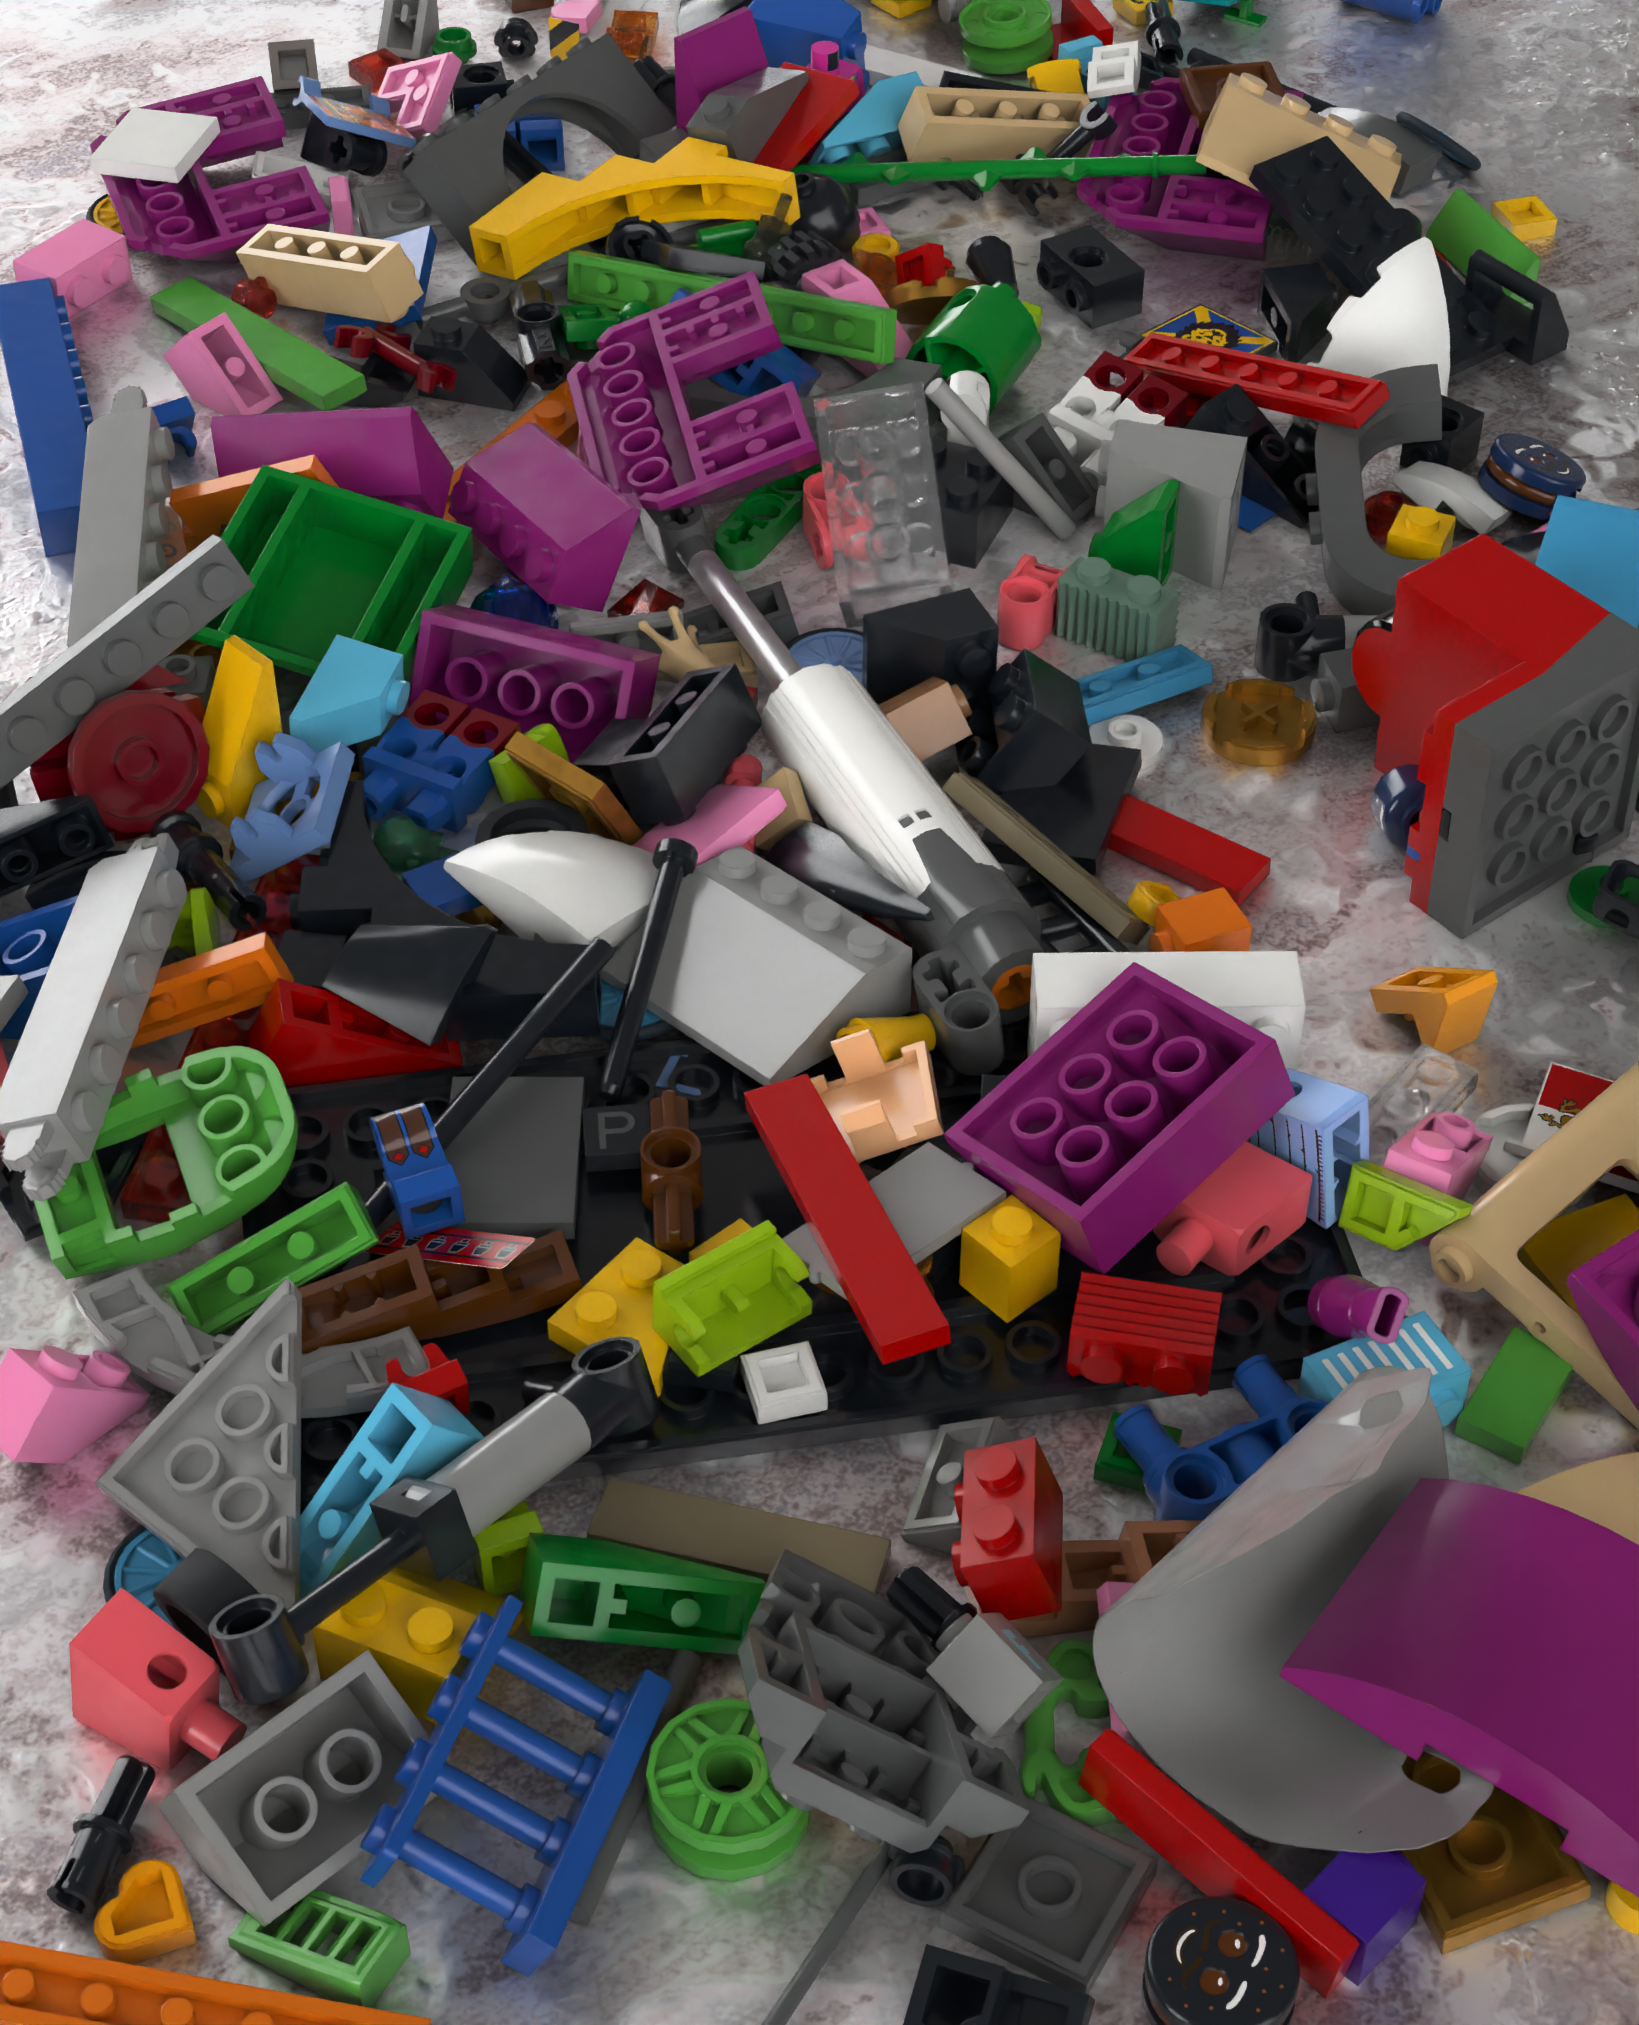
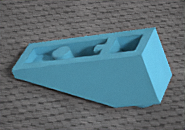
M393 1382L391 1383L300 1516L301 1599L382 1540L369 1505L371 1501L407 1475L423 1480L428 1479L484 1438L449 1400Z

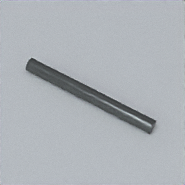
M679 1649L675 1651L665 1673L664 1679L673 1683V1686L569 1918L574 1923L588 1924L647 1793L646 1770L651 1745L668 1721L682 1713L703 1665L702 1659L690 1650Z

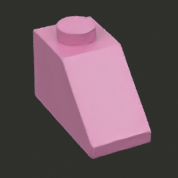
M226 312L188 332L163 355L191 398L224 416L262 414L284 400Z

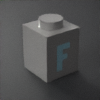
M1000 1612L977 1614L974 1618L969 1613H966L959 1617L937 1640L935 1646L942 1653L926 1669L931 1677L990 1739L1012 1735L1064 1680Z

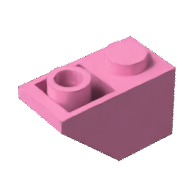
M1431 1112L1388 1149L1383 1167L1463 1201L1490 1148L1493 1136L1476 1130V1125L1462 1115L1451 1112H1440L1438 1114ZM1443 1229L1417 1242L1429 1247L1431 1239Z
M44 1346L42 1351L9 1348L0 1365V1450L14 1462L64 1464L142 1409L150 1394L129 1377L131 1369L123 1360L104 1351L95 1350L89 1356L71 1354L54 1346Z

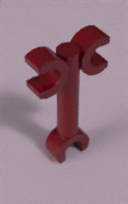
M379 323L376 325V329L369 326L363 328L353 325L337 326L333 346L336 348H351L349 356L353 358H368L371 352L415 377L416 387L424 392L433 393L434 385L440 386L449 392L454 391L457 370L443 363L427 361L410 351L413 335L409 333H395L396 325Z

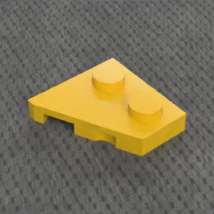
M636 1237L547 1320L549 1339L575 1355L591 1344L607 1338L621 1336L632 1337L638 1340L657 1397H659L663 1388L664 1363L670 1346L652 1328L653 1282L684 1266V1264Z

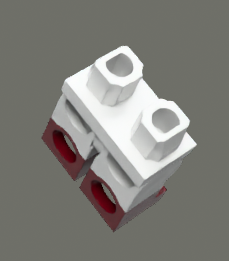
M1104 351L1065 395L1060 404L1057 403L1048 412L1049 423L1078 466H1080V469L1096 493H1098L1100 485H1106L1107 473L1098 472L1101 444L1103 440L1112 441L1118 420L1184 429L1186 427L1189 393L1150 373L1143 379L1144 370L1107 351ZM1110 372L1123 377L1124 383L1117 387L1110 384ZM1154 395L1162 396L1167 400L1168 405L1163 409L1153 406Z

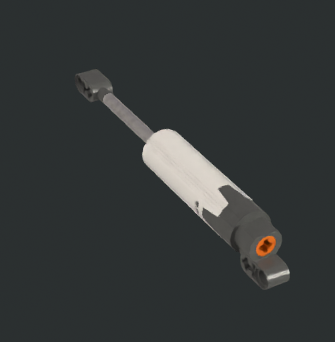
M697 505L663 511L638 507L641 510L639 517L644 537L664 566L674 573H690L775 689V692L770 694L769 701L762 712L761 731L769 747L785 768L798 771L804 795L830 831L840 835L850 849L878 873L932 910L934 920L930 921L893 919L920 956V959L914 965L912 973L919 1014L923 1013L930 1018L936 1032V1045L957 1072L971 1076H980L992 1072L1005 1059L1006 1048L1002 1025L1021 1021L1029 1016L1033 953H1044V950L1039 945L1042 925L1036 911L857 677L841 665L832 666L831 664L823 663L802 669L710 546L701 506Z

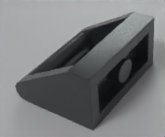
M1481 249L1474 251L1469 259L1465 286L1513 337L1506 351L1532 366L1566 350L1569 330L1556 294ZM1502 286L1533 304V310L1506 295Z

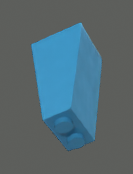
M1558 495L1535 565L1639 630V511Z

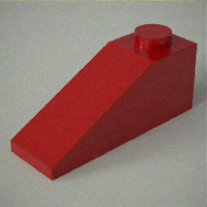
M277 978L248 1032L250 1048L268 1056L277 1066L285 1084L294 1087L463 1066L459 1041H447L446 1031L441 1042L429 1046L332 991Z

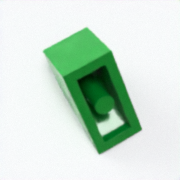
M1169 479L1114 512L1102 533H1094L1089 547L1088 558H1102L1109 562L1111 568L1134 576H1152L1159 580L1161 586H1165L1173 567L1180 481Z

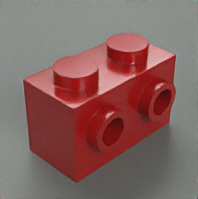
M1033 1437L966 1450L964 1454L963 1482L957 1483L954 1488L956 1512L962 1527L961 1541L953 1542L951 1554L954 1573L961 1587H970L983 1613L1000 1612L1008 1621L1062 1611L1063 1492L1037 1438Z

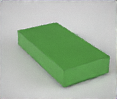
M1514 1326L1457 1418L1454 1434L1520 1464L1575 1372L1572 1369L1573 1366L1561 1359L1530 1332Z

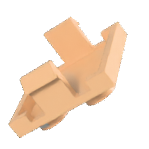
M870 1028L831 1041L832 1049L845 1077L827 1082L824 1074L810 1078L858 1164L944 1134L931 1055L924 1040L902 1047L903 1057L890 1062L884 1061L874 1039V1033Z

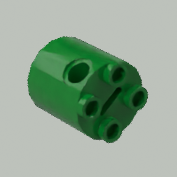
M1001 282L995 283L992 286L986 284L968 286L950 299L912 345L905 359L941 365L942 378L945 382L952 374L958 371L969 370L982 375L989 383L990 416L1029 366L1034 355L1041 347L1042 339L1037 331L1032 315L1018 299L1016 291L1011 286Z

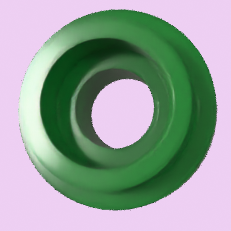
M447 27L439 30L435 35L436 40L432 44L433 56L453 52L462 61L461 65L466 64L477 53V45L475 40L471 38V32L462 27Z

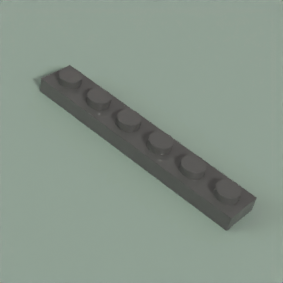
M214 534L211 535L0 702V789L78 727L80 721L100 701L123 692L254 587V584L223 539Z

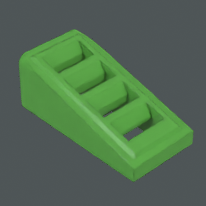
M316 1889L289 1908L291 1913L273 1937L261 1933L265 1927L247 1912L228 1938L229 1946L234 1950L331 2001L369 2008L375 2005L411 1954L407 1926L374 1909ZM306 1919L315 1923L299 1946L289 1943ZM330 1932L339 1935L325 1955L316 1953ZM354 1944L363 1948L351 1965L342 1962Z

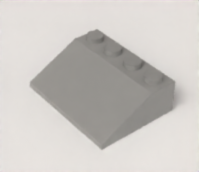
M739 845L695 867L694 872L688 874L682 880L646 1009L763 1086L790 1079L835 1054L831 1041L836 1039L837 1032L841 1028L847 1027L853 1018L901 1017L910 1012L912 948ZM644 922L621 945L600 971L601 979L621 992L622 988L625 990Z

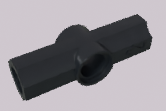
M537 280L520 282L518 289L509 295V307L517 335L519 361L525 367L528 381L537 384L542 391L554 390L567 378V374L571 370L570 359L562 333L560 309L554 304L551 290L544 289Z

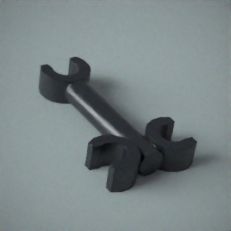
M1093 101L1081 112L1079 118L1080 125L1051 150L1046 157L1072 158L1092 139L1103 140L1115 132L1118 125L1108 112L1105 113L1100 105ZM1024 154L1017 155L1016 159H1020ZM1049 178L1000 180L1009 193L1018 194L1019 202L1031 216L1036 217L1040 213L1035 207V202L1041 195L1048 194L1054 200L1058 197V191L1048 180Z

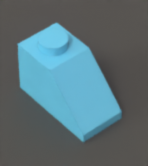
M336 635L289 717L290 736L302 739L316 753L340 741L349 746L381 736L392 715L399 716L403 712L409 697L410 683L404 680L403 655Z

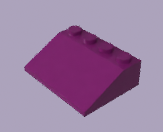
M1133 962L946 1131L944 1136L947 1143L967 1162L973 1163L974 1168L982 1176L1005 1190L1007 1197L1013 1194L1061 1232V1248L1104 1275L1295 1096V1092L1275 1039L1138 963Z

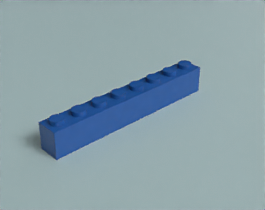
M49 277L1 284L0 345L45 556L50 557L76 552L87 428L93 422L90 404L88 403L85 382L81 373L64 295L54 297Z

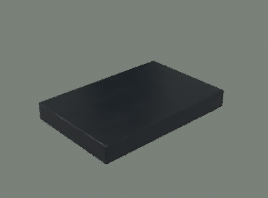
M1092 743V746L1057 785L1002 791L1000 798L1092 876H1096L1112 839L1111 833L1127 794L1130 795L1142 766L1141 749ZM986 827L981 840L998 863L1032 867Z

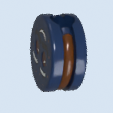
M1505 433L1495 439L1487 460L1484 461L1478 472V480L1492 497L1507 507L1529 517L1549 521V514L1553 510L1557 496L1562 495L1576 498L1577 491L1581 492L1586 482V475L1572 458L1555 447L1525 435Z

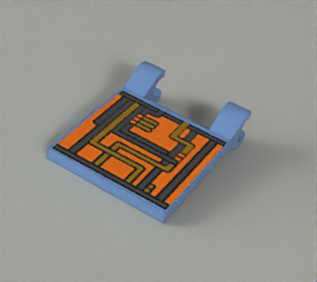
M304 76L299 77L298 82L301 84L298 98L294 97L293 106L312 111L326 126L412 149L415 147L417 139L391 116L388 99L369 94L367 101H370V109H365L322 97L321 85L318 80Z

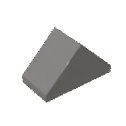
M385 0L376 55L380 58L407 61L423 59L435 41L436 33L439 31L437 0Z

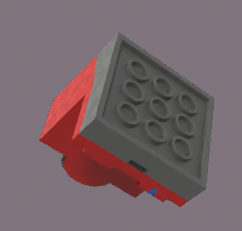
M1484 533L1399 578L1395 591V607L1368 621L1357 632L1352 647V670L1358 690L1367 705L1380 716L1374 767L1383 774H1386L1393 768L1402 765H1419L1417 779L1426 785L1419 821L1411 825L1409 830L1404 873L1412 878L1409 902L1461 939L1474 933L1589 862L1592 852L1576 856L1573 853L1575 835L1580 834L1583 837H1590L1598 833L1599 836L1593 859L1628 838L1639 790V630Z

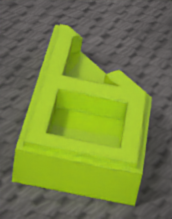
M1364 1159L1352 1163L1338 1226L1396 1251L1469 1216L1473 1205Z

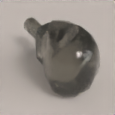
M781 193L773 215L761 216L753 238L742 246L744 256L770 262L772 257L767 251L772 246L780 250L782 248L780 239L786 235L790 238L792 228L784 221L792 201V197L789 194Z

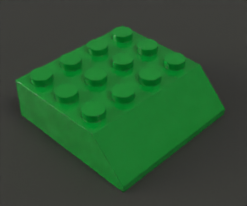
M262 465L220 537L248 575L254 587L189 639L223 649L225 640L236 635L272 660L273 665L313 677L336 635H341L402 654L404 680L410 683L411 690L422 610L447 604H457L473 573L472 528Z

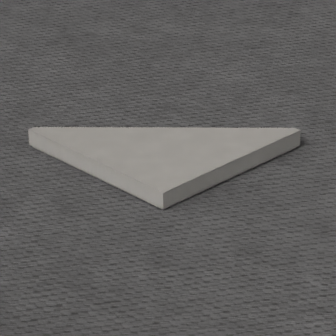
M288 1278L282 1282L94 1483L103 1495L185 1559L195 1548L208 1550L230 1565L260 1594H277L284 1600L287 1609L300 1600L302 1294Z

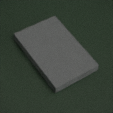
M452 1077L450 1103L473 1077ZM508 1077L444 1151L449 1164H452L461 1186L465 1222L446 1228L533 1237L534 1239L562 1229L565 1239H575L583 1128L582 1108H584L585 1099L584 1077ZM444 1198L439 1200L438 1208L443 1203Z

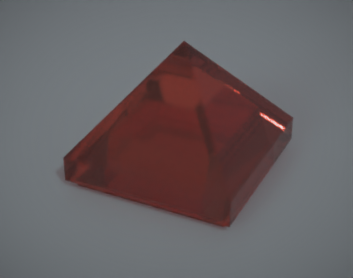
M644 578L607 610L608 618L661 612L668 611L673 605L682 609L684 607V599Z

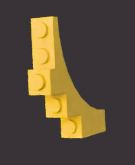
M687 137L654 163L615 154L581 181L541 172L470 225L469 231L478 271L516 281L543 262L574 247L608 236L615 224L626 217L639 216V220L651 222L653 219L659 224L685 220L754 219L755 221L791 226L801 216L795 173L729 158L727 145Z

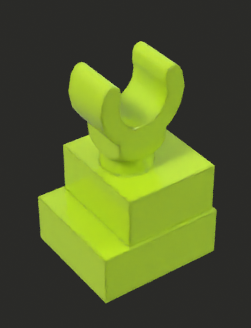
M526 1501L520 1502L473 1538L478 1553L471 1560L476 1570L478 1583L483 1591L499 1596L520 1589L529 1533L545 1534L536 1511H530Z

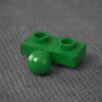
M640 300L625 303L619 311H611L606 304L557 305L560 309L564 338L567 342H575V348L585 350L599 349L596 341L607 328L653 310L649 304Z

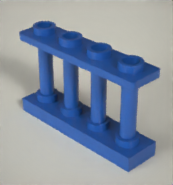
M509 1595L493 1617L480 1611L466 1633L458 1653L469 1658L460 1678L449 1673L436 1693L426 1714L437 1721L428 1742L417 1737L401 1762L394 1781L405 1786L395 1808L384 1803L370 1824L360 1848L371 1853V1856L359 1880L374 1888L395 1861L399 1859L505 1918L503 1927L513 1933L500 1962L529 1977L557 1948L673 1683L646 1669L627 1692L617 1687L611 1693L509 1636L508 1633L523 1605L522 1601ZM493 1664L595 1720L593 1729L603 1734L595 1754L587 1750L581 1756L478 1698L477 1696ZM462 1727L566 1784L564 1793L574 1798L566 1818L564 1819L557 1815L551 1821L447 1763L446 1759ZM430 1792L536 1850L534 1859L544 1864L535 1886L526 1882L522 1888H519L415 1830L413 1826Z

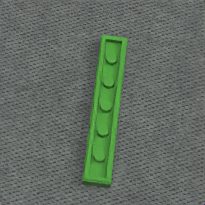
M188 277L150 296L153 312L187 332L226 312L271 381L323 411H331L367 391L365 377L362 373L192 277Z

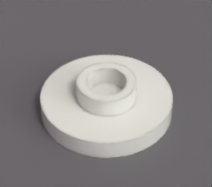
M1121 714L1092 724L1089 727L1093 744L1141 749L1142 766L1140 770L1155 764L1162 755L1163 734L1153 722L1146 718L1132 714Z

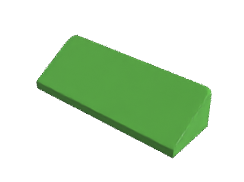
M1462 189L1454 190L1426 233L1425 237L1432 241L1433 247L1465 276H1467L1471 255L1474 251L1481 249L1537 282L1541 258ZM1502 286L1506 295L1522 304L1530 303Z
M346 1181L166 1285V1288L176 1308L187 1317L189 1324L202 1332L216 1337L218 1334H222L250 1318L286 1278L292 1281L297 1288H301L380 1243V1240L358 1189Z

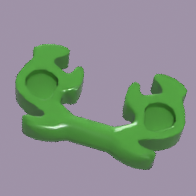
M1067 1639L1058 1643L1046 1660L1064 1680L1023 1722L1024 1754L1019 1765L1018 1778L1024 1795L1035 1800L1036 1791L1042 1789L1051 1808L1092 1828L1110 1821L1124 1824L1078 1784L1089 1748L1082 1749L1078 1760L1070 1765L1064 1764L1055 1752L1054 1710L1059 1702H1070L1079 1717L1102 1719L1110 1716L1109 1701L1101 1686L1094 1664L1093 1643L1079 1639Z

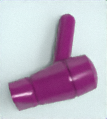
M1344 1274L1327 1276L1319 1280L1311 1289L1307 1304L1312 1321L1335 1337L1346 1340L1369 1338L1378 1343L1391 1344L1397 1339L1403 1319L1408 1317L1405 1313L1409 1305V1298L1398 1288L1379 1287L1361 1276Z

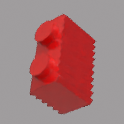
M1082 1271L1070 1328L1067 1372L1072 1377L1081 1374L1086 1379L1101 1384H1116L1124 1381L1129 1386L1138 1383L1143 1388L1152 1385L1156 1390L1171 1395H1187L1195 1392L1199 1397L1208 1394L1222 1293Z

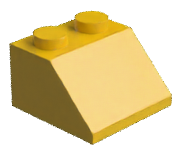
M394 1568L312 1629L320 1678L323 1680L328 1679L368 1650L413 1714L437 1724L436 1720L428 1717L426 1714L448 1674L452 1673L460 1678L469 1658L458 1653L466 1633L480 1611L493 1617L506 1599L449 1577H445L439 1582ZM520 1611L508 1633L511 1637H513L523 1621Z

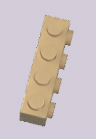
M915 86L897 126L908 162L938 161L942 158H950L952 161L1016 159L1017 155L1025 154L1032 147H1039L1047 155L1080 125V114L1090 103L1088 94ZM1092 139L1072 158L1085 157L1094 140Z
M267 224L236 252L261 302L392 323L403 318L408 313L409 307L424 294L415 276L414 265L405 255L399 242Z

